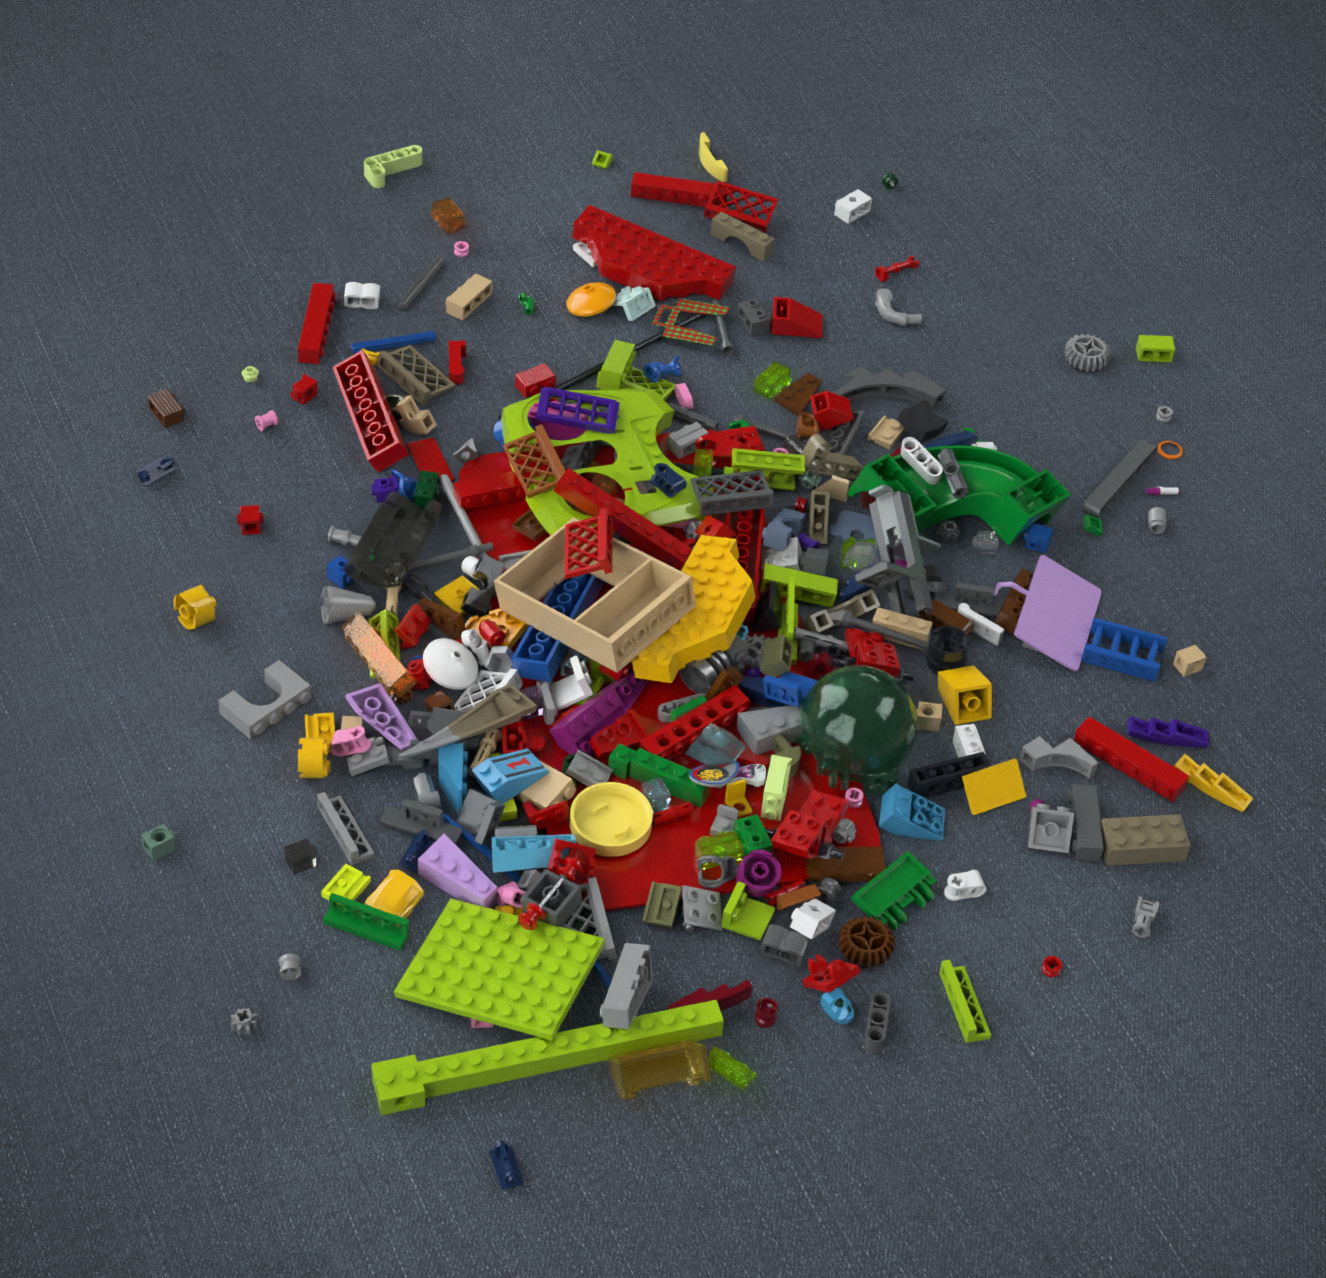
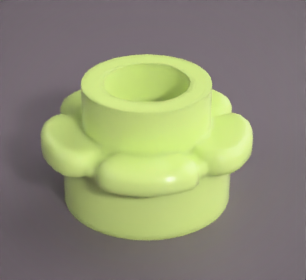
M248 366L242 371V376H244L246 382H255L258 379V369Z

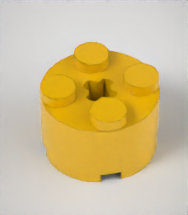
M202 585L181 592L174 597V609L179 611L180 616H178V619L186 629H196L215 620L214 607L217 606L216 600L213 596H209Z
M300 738L299 744H302V749H298V772H301L299 778H325V776H328L331 767L330 760H327L328 753H330V741H326L325 738Z

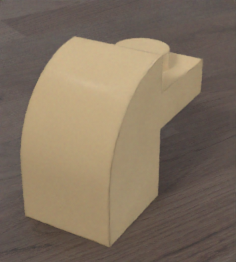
M406 396L396 405L402 416V419L399 421L400 424L407 431L415 435H426L437 425L430 410L419 411L412 396Z

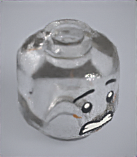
M980 530L977 532L976 537H973L972 548H976L978 554H994L995 550H998L999 535H996L994 531Z

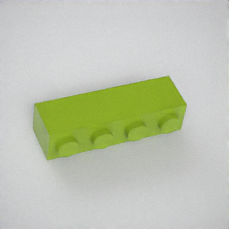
M619 340L614 341L601 368L599 385L619 389L621 383H625L626 376H628L629 370L636 358L635 344Z
M765 563L760 576L759 592H764L771 582H775L781 597L787 598L789 577H795V600L833 607L837 596L838 579Z

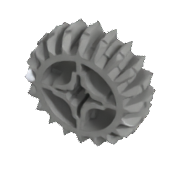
M1081 334L1080 336L1075 335L1074 338H1070L1064 353L1066 361L1069 362V365H1074V369L1079 368L1080 371L1086 370L1088 372L1091 370L1095 372V370L1100 371L1101 368H1105L1108 365L1111 350L1109 348L1110 345L1106 344L1105 340L1102 341L1101 337L1096 338L1095 335Z

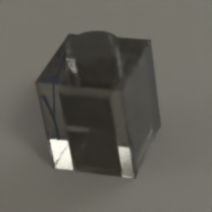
M307 838L284 847L285 861L293 875L316 866L318 852L315 845H311Z

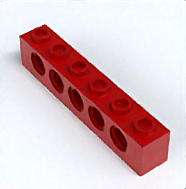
M734 685L640 740V748L669 760L676 755L682 754L687 748L697 745L704 738L712 736L719 729L729 726L738 718V713L749 712L750 700Z

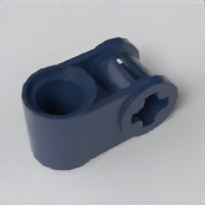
M658 463L655 465V474L651 477V483L664 492L666 496L672 498L687 487L683 476L676 473L667 464Z

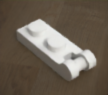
M959 604L958 613L973 622L974 633L996 646L1002 642L1004 633L1002 627L972 611L968 604Z

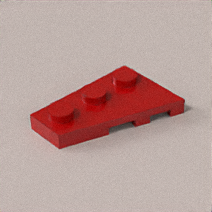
M630 708L626 714L618 717L614 723L606 726L594 735L589 743L598 758L610 755L619 743L628 748L640 746V740L649 735L633 709Z

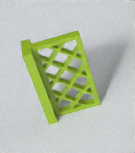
M632 366L625 383H621L619 389L658 388L653 390L665 401L675 392L676 384L661 378L658 379L657 383H653L652 380H649L644 375L642 370ZM600 370V371L598 372L596 387H597V388H600V389H602V390H605V389H614V388H611V387H607V386H603V385H599V384H598V383H599L600 372H601V370Z
M789 577L786 603H783L781 629H778V636H781V634L785 635L794 647L791 665H796L797 639H793L794 627L798 628V604H794L795 577Z

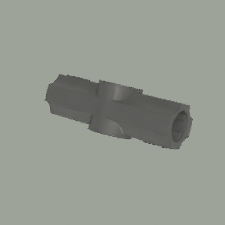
M947 448L941 450L938 454V459L954 498L961 499L966 497L969 490L953 450Z

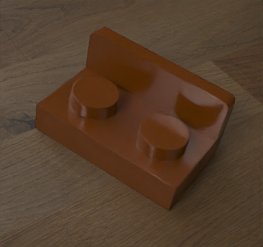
M730 666L728 670L723 669L708 690L705 698L708 701L734 685L738 687L743 676L734 666Z

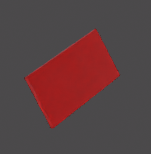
M434 437L407 443V447L419 472H438L439 477L446 474L451 481H455Z

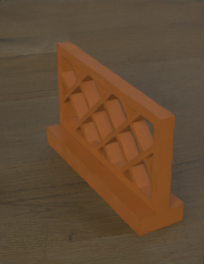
M542 424L535 427V432L502 445L528 499L555 488L565 473V469ZM536 439L534 446L527 445L528 441ZM519 447L517 453L510 452L509 449ZM524 449L531 450L528 456L521 454ZM535 452L542 453L540 458L533 457ZM518 459L525 460L523 465H518L516 462ZM530 461L537 463L535 468L527 467ZM541 464L549 465L546 471L539 469ZM524 471L531 472L529 478L522 477ZM536 474L544 475L541 481L534 479ZM548 476L556 479L551 483L545 482ZM531 484L538 485L536 489L528 490Z

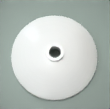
M441 638L432 641L424 650V667L429 676L441 686L453 690H461L471 686L478 675L477 661L471 651L463 644L452 639Z

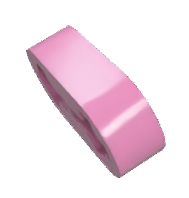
M676 384L675 394L680 406L692 410L693 400L686 384Z

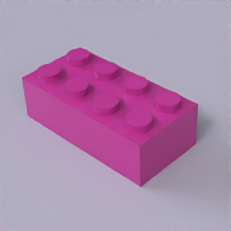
M539 402L530 408L527 415L528 420H532L534 423L533 430L536 431L535 427L542 424L549 439L571 440L586 432V429L539 421V419H536ZM568 404V405H567V406L576 407L575 404ZM548 407L547 413L559 416L560 410ZM564 410L563 416L574 418L575 412ZM579 413V420L589 421L587 415Z

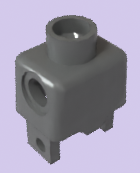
M433 707L432 712L410 711L408 725L413 729L428 730L429 738L465 713ZM479 734L454 743H463V751L476 752ZM411 739L409 749L421 743L423 740ZM439 748L411 757L429 759V764L438 765Z

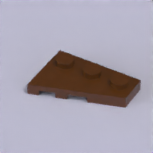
M808 372L775 395L774 402L799 417V413L808 407L811 400L810 396L815 395L821 387L822 380Z

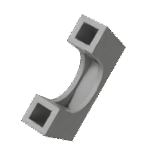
M280 660L264 670L265 683L280 695L275 702L262 706L254 705L247 702L234 690L218 700L219 714L250 740L311 699L310 684Z

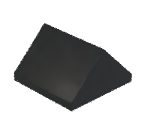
M771 582L756 601L752 632L781 629L783 600L775 582Z

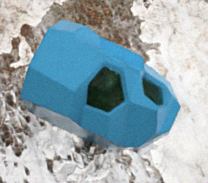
M839 987L830 993L825 992L822 995L820 1005L833 1021L847 1024L853 1020L855 1011L851 1006L850 1000Z

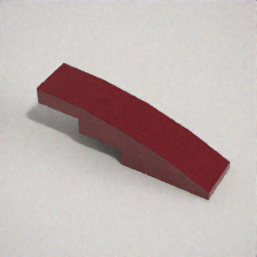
M748 979L731 989L724 983L708 993L701 987L669 1005L667 1010L717 1000L720 1011L751 998L753 985Z

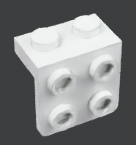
M577 655L570 658L575 674L551 684L554 704H557L558 710L567 708L593 695L590 686L592 680L588 674L587 666L584 661L580 662Z

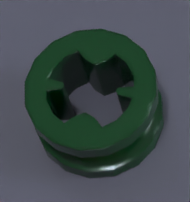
M888 173L883 177L882 184L887 189H893L898 184V179L894 174Z

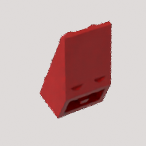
M774 297L771 334L822 338V314L792 298Z

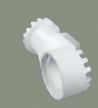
M476 629L463 631L461 638L464 646L470 647L472 652L476 653L479 658V664L485 666L490 653L487 641L480 638L479 632Z

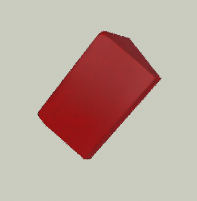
M732 749L729 760L738 761L739 767L762 764L765 766L766 773H768L770 756Z

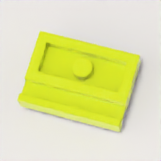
M345 864L321 891V897L329 900L331 893L355 901L370 884L371 877L365 876L363 872Z

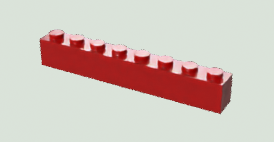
M570 468L565 471L554 489L555 493L592 517L599 516V510L607 508L613 521V531L657 560L679 571L682 570L693 550Z

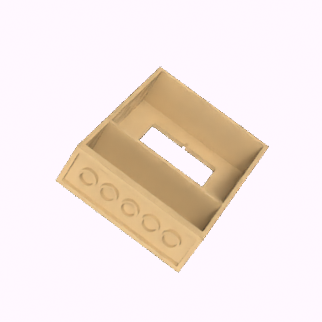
M573 517L566 524H570L580 520ZM564 524L494 580L500 609L526 624L532 625L537 630L543 631L552 638L558 639L561 643L607 668L619 672L696 607L692 577L613 537V572L605 574L604 570H599L590 574L615 587L573 620L538 601L556 587L555 584L558 585L566 579L564 575L566 524ZM579 528L571 530V533H575ZM585 531L581 537H584L588 532ZM594 535L589 540L593 541L597 536ZM575 540L571 545L575 546L579 541ZM584 544L580 549L584 550L588 545ZM593 548L589 553H594L597 548ZM576 552L571 558L574 559L579 553ZM583 557L580 562L583 563L588 557ZM592 561L589 566L597 564V561ZM575 565L570 571L577 569L579 566Z

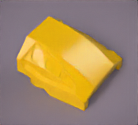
M391 870L389 875L366 899L364 904L406 919L424 896V890L416 880L402 871Z

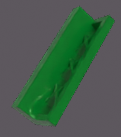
M331 893L329 896V909L323 918V924L399 951L402 950L410 936L408 919Z

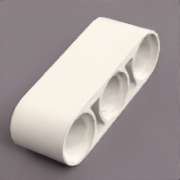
M905 438L901 446V456L928 484H938L943 471L941 464L915 438Z

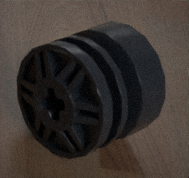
M953 626L938 627L931 632L926 660L930 671L938 675L939 671L966 667L970 644L969 636L966 632Z

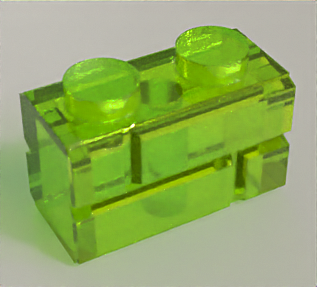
M776 361L773 362L754 379V392L759 395L762 394L767 399H771L774 395L780 393L784 386L790 384V368L782 366V364Z
M723 831L716 836H703L696 840L695 854L697 858L706 855L717 857L732 856L736 861L742 860L743 846L736 831ZM715 862L702 865V869L719 866V864Z

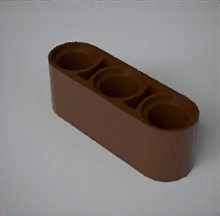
M931 600L933 611L926 613L925 610L919 612L920 618L931 621L932 627L935 629L942 626H953L960 628L968 636L974 631V624L971 620L938 600Z

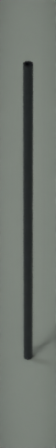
M695 313L674 324V326L685 327L708 314ZM664 330L636 344L634 351L637 352L664 338L662 337ZM605 361L553 388L560 390L569 388L599 372Z

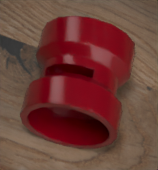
M762 998L757 1002L755 1013L757 1025L769 1028L775 1024L778 1011L776 1001L771 998Z

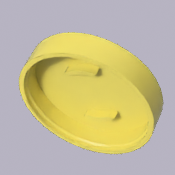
M616 782L598 783L584 789L574 799L570 810L571 833L575 834L576 841L580 845L595 848V854L609 857L623 856L638 850L648 840L652 829V808L647 798L640 791L629 785Z

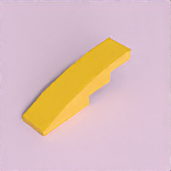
M1186 754L1173 766L1190 776L1189 783L1238 811L1243 812L1253 800L1247 792L1222 772L1220 775H1217L1205 763L1199 766Z

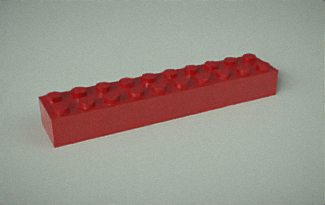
M759 477L751 478L752 480L757 482L760 480ZM739 479L733 480L734 482L739 484L742 482ZM748 483L744 485L745 487H748L750 489L753 487V485H750ZM765 508L727 513L726 526L736 533L733 539H736L739 552L737 562L751 578L755 593V600L743 623L754 624Z

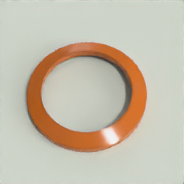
M1163 441L1157 447L1158 453L1166 459H1178L1183 454L1182 447L1173 441ZM1171 443L1176 445L1180 452L1176 455H1168L1161 450V446Z

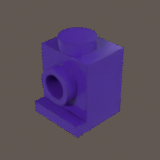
M392 475V478L374 479V484L371 485L372 496H376L377 503L399 500L396 475Z

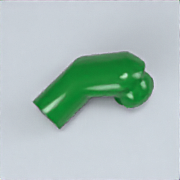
M525 293L519 294L518 299L525 307V314L531 315L534 309V300Z

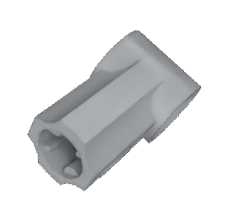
M426 773L418 774L417 777L413 778L417 801L421 804L441 809L439 793L434 789L431 776Z

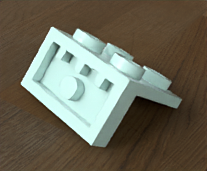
M628 286L621 289L619 294H616V300L612 306H623L628 321H633L656 305L649 288H642L641 286L631 288Z

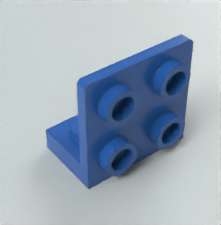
M787 672L779 678L769 675L763 678L766 698L798 708L819 685L817 680Z

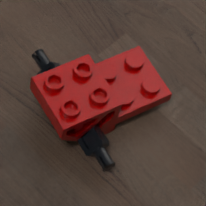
M847 628L844 634L850 657H844L843 659L832 657V662H830V665L841 667L842 671L845 670V667L861 668L865 670L866 675H869V681L880 679L897 682L902 681V679L914 680V673L904 672V669L900 667L894 645L884 643L883 636L876 632L871 633L860 629Z
M813 790L799 812L790 810L779 828L774 830L765 828L769 838H772L773 848L808 859L818 856L824 859L835 857L843 860L845 858L843 855L846 853L835 849V845L831 844L833 841L831 835L849 808V800Z

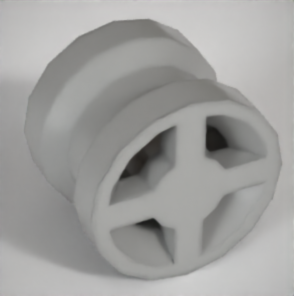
M291 953L280 957L279 966L281 967L280 977L282 979L295 980L301 976V961L298 955Z

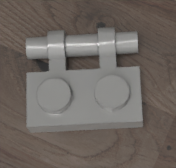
M383 736L369 738L371 741L370 750L363 753L346 755L348 757L349 771L352 776L390 763Z

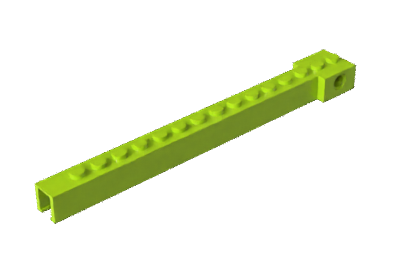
M717 1000L635 1016L629 1029L606 1027L602 1023L558 1032L553 1040L534 1037L418 1062L416 1055L371 1063L372 1081L381 1115L424 1107L425 1098L719 1037L722 1036L724 1020Z

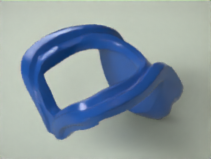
M392 469L391 475H396L399 498L406 502L412 501L418 480L404 476Z

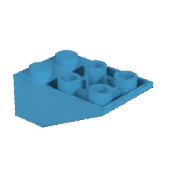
M451 743L439 747V786L459 815L466 798L463 795H466L467 780H463L467 779V764H463L467 763V751H463V743Z
M895 784L882 795L879 827L899 836L942 841L946 809Z

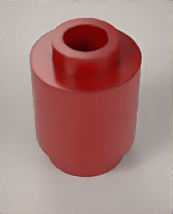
M485 620L479 626L480 635L491 647L500 646L504 642L506 634L494 621Z

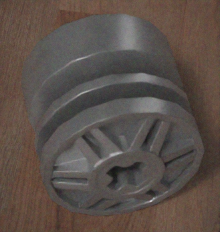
M721 650L711 653L709 658L687 663L685 668L679 670L681 679L690 690L697 694H707L723 669L728 670L731 664L726 655Z

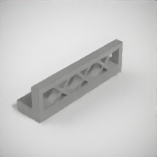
M325 792L317 794L318 808L351 866L373 858L374 852L341 795L329 799ZM339 803L341 807L339 812L334 809L333 805ZM340 818L348 820V825L344 826ZM349 833H353L358 836L356 841L352 840ZM357 847L363 848L367 852L359 855V850Z

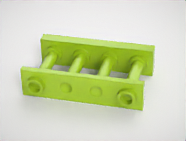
M733 448L732 467H724V474L762 470L764 476L767 477L769 489L795 491V474H804L805 455Z

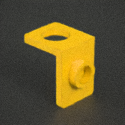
M745 779L727 784L726 805L732 808L736 804L745 806L744 811H738V818L752 814V809L745 798Z

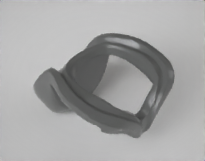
M706 855L699 857L697 860L699 884L704 888H716L733 880L738 869L736 859L732 856L717 857ZM710 862L719 864L722 870L721 877L716 880L703 879L702 865Z

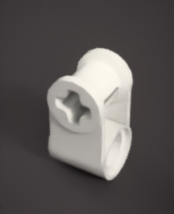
M977 870L951 874L948 877V886L945 887L944 895L952 901L971 897L976 898L983 895L987 888L980 873Z

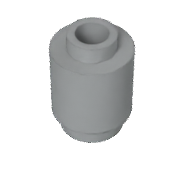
M1155 507L1148 512V527L1152 533L1161 534L1167 527V513L1163 508Z

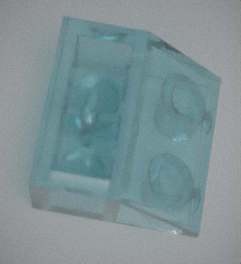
M710 723L704 728L697 740L691 744L686 754L708 767L734 763L746 747L732 733Z

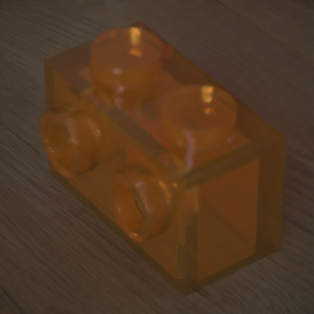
M450 197L432 202L431 216L447 234L465 229V215Z

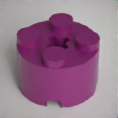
M754 850L742 859L736 871V882L739 881L746 884L745 893H748V896L764 897L767 893L773 891L780 879V863L770 852Z

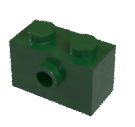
M421 471L414 494V511L433 514L436 498L440 496L439 473Z

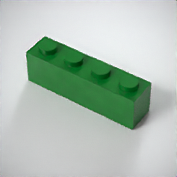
M641 748L637 750L630 760L629 777L686 802L690 801L691 804L700 808L710 795V787L693 782L689 778L691 770Z

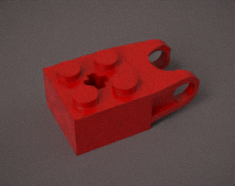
M755 426L714 432L703 435L696 441V448L699 451L709 452L703 457V464L707 467H732L733 448L765 451ZM708 441L707 445L700 446L702 442ZM716 458L714 462L707 463L709 459Z

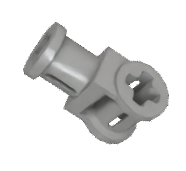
M1139 896L1134 913V921L1136 923L1132 927V932L1135 936L1140 938L1150 936V926L1153 925V921L1156 918L1160 902H1150L1143 900Z

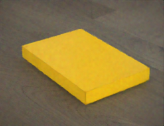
M1014 758L962 776L972 815H977L1026 797L1018 761Z

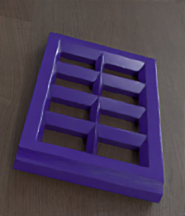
M542 387L536 419L611 434L615 433L620 402L592 395ZM550 396L562 398L561 404L549 402ZM566 399L577 401V406L565 405ZM581 402L593 404L592 410L581 408ZM597 405L608 407V413L596 411ZM548 407L559 409V416L548 414ZM564 410L575 412V417H564ZM579 413L591 415L590 421L579 420ZM595 416L606 418V425L595 423Z

